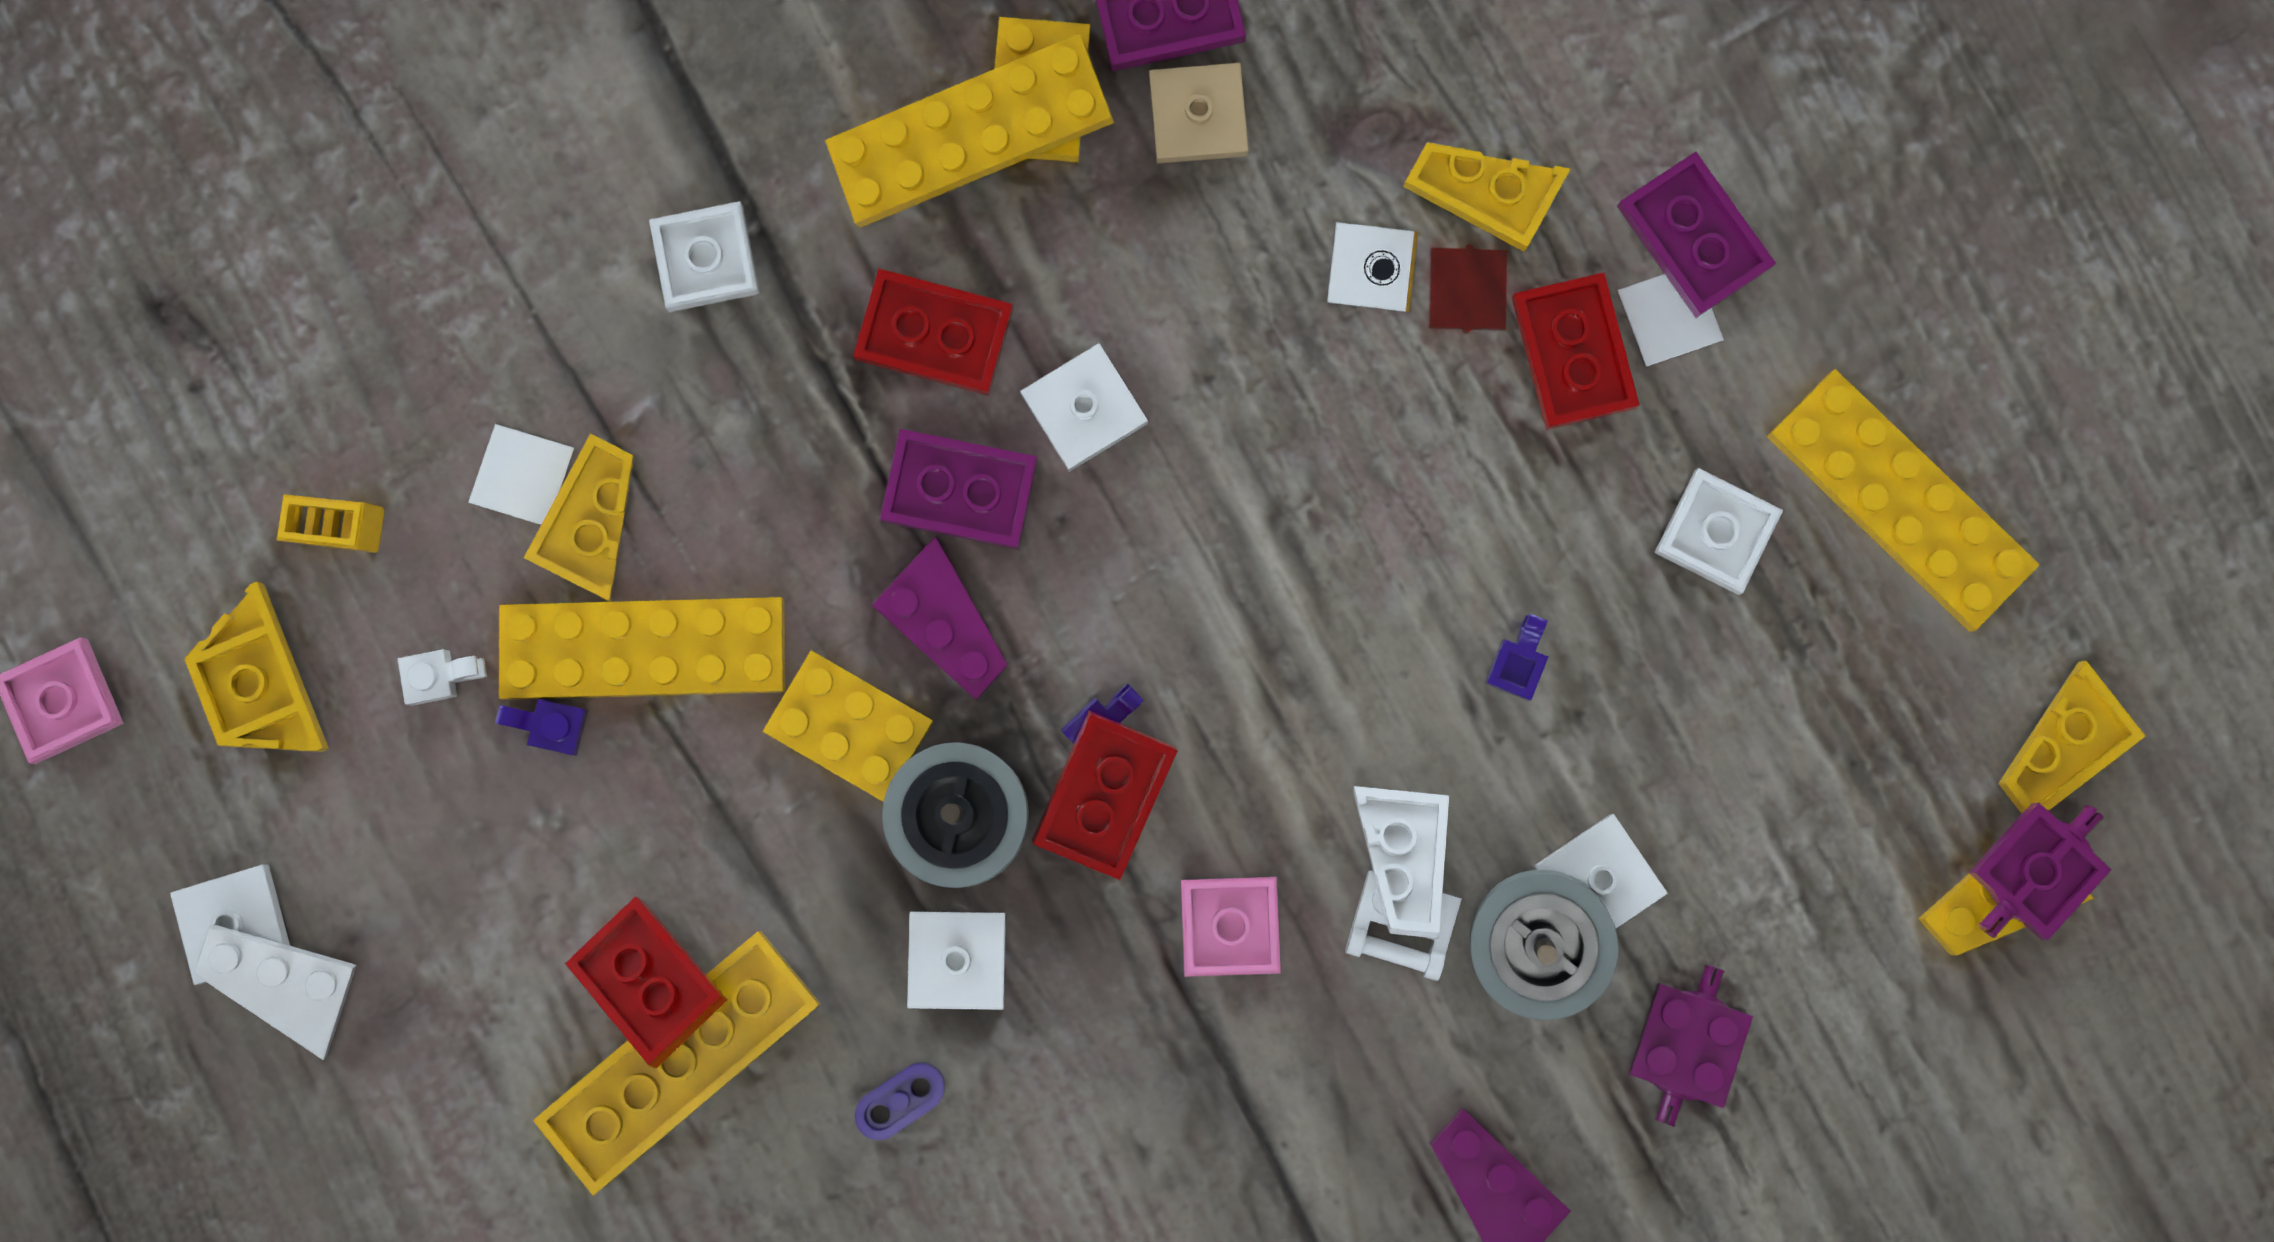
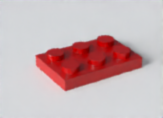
M878 268L853 357L856 361L989 396L1014 309L1013 304Z
M1604 272L1513 294L1512 302L1546 430L1635 410L1640 406Z
M1089 710L1032 838L1033 845L1121 880L1178 749L1173 745Z
M637 896L626 904L565 963L644 1061L656 1069L728 1000L648 905Z

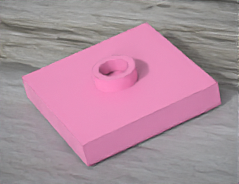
M80 637L0 674V697L26 759L30 764H38L124 724L89 640Z
M1277 877L1181 880L1185 977L1281 973Z

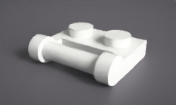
M1368 870L1345 953L1360 957L1361 953L1421 971L1424 978L1438 981L1443 970L1445 955L1461 898L1442 893L1438 939L1428 938L1432 940L1429 952H1421L1367 935L1370 921L1387 926L1374 871Z

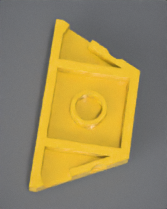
M256 581L245 589L247 595L230 614L224 613L212 626L210 635L205 640L199 641L184 658L218 746L324 752L329 747L265 585Z

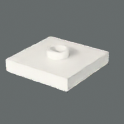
M740 201L649 219L665 307L668 312L760 294L744 210Z
M1099 343L1020 391L1024 401L1069 472L1148 424L1144 413Z
M1698 468L1694 471L1655 553L1740 595L1744 592L1783 510Z
M1614 814L1608 815L1533 866L1535 870H1552L1570 875L1587 885L1607 908L1615 928H1618L1668 894Z
M262 864L170 893L194 985L206 983L196 976L194 971L208 928L212 925H218L290 946L269 865Z
M911 911L909 915L907 1008L1003 1010L1006 913Z

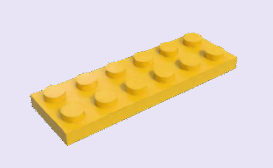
M1079 33L828 138L825 142L853 220L861 228L1113 124L1114 120L1083 38Z
M1836 369L1832 370L1766 436L1968 632L1976 631L2040 565Z
M782 597L499 605V699L502 700L785 692V607Z
M757 931L707 973V976L728 1000L657 1069L649 1066L627 1040L533 1119V1122L593 1196L821 1005L762 931Z

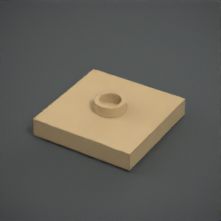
M1240 63L1149 70L1157 164L1248 156Z

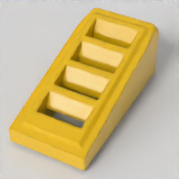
M283 494L277 541L377 553L380 546L384 508L364 502ZM303 507H308L304 534L299 533ZM322 509H324L325 512H324L323 526H322V532H321V536H320V535H318V534H319V527H320V520H321ZM341 512H344L341 537L339 538L337 536Z

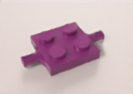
M2031 803L1969 871V874L1990 892L1994 902L1997 904L1978 923L1980 929L1985 930L1984 932L1990 937L1996 938L1997 934L2013 918L2022 922L2040 940H2049L2112 870L2094 854L2089 842L2085 838L2104 819L2103 815L2096 813L2098 810L2094 807L2086 805L2079 815L2068 824L2055 818L2040 803Z
M1707 964L1704 965L1705 968L1697 991H1680L1657 983L1628 1072L1631 1076L1651 1082L1660 1091L1664 1092L1655 1120L1675 1127L1683 1099L1701 1100L1724 1108L1753 1019L1752 1015L1729 1008L1716 998L1725 971Z

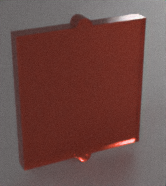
M1471 244L1466 245L1465 248L1431 247L1428 328L1461 329L1464 334H1469L1471 330L1505 331L1507 250L1474 249Z

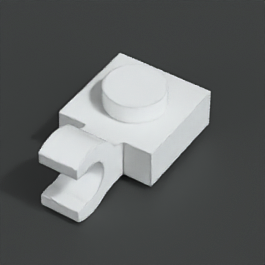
M445 649L397 658L405 705L414 706L457 697L455 683L487 677L484 658L476 659V656H468L451 661L450 651Z

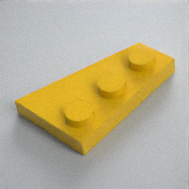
M1427 142L1403 187L1525 252L1571 168L1554 166L1553 168L1529 164L1530 161L1512 158L1510 161L1483 156L1482 152Z
M590 433L529 546L524 559L611 602L634 456Z
M2086 660L2080 661L1998 784L2021 814L2031 803H2040L2049 811L2146 736Z
M1970 874L1966 875L1918 918L1950 955L1955 956L2026 927L2022 922L2012 918L1997 934L1996 938L1990 937L1984 932L1985 930H1981L1978 923L1997 904L1994 902L1990 892ZM2090 894L2081 904L2094 898Z

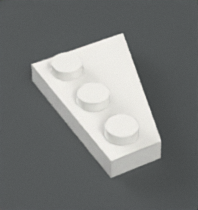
M1354 786L1353 793L1389 934L1438 939L1440 933L1449 795Z
M212 925L208 928L194 974L324 1060L328 1055L357 965L218 925Z

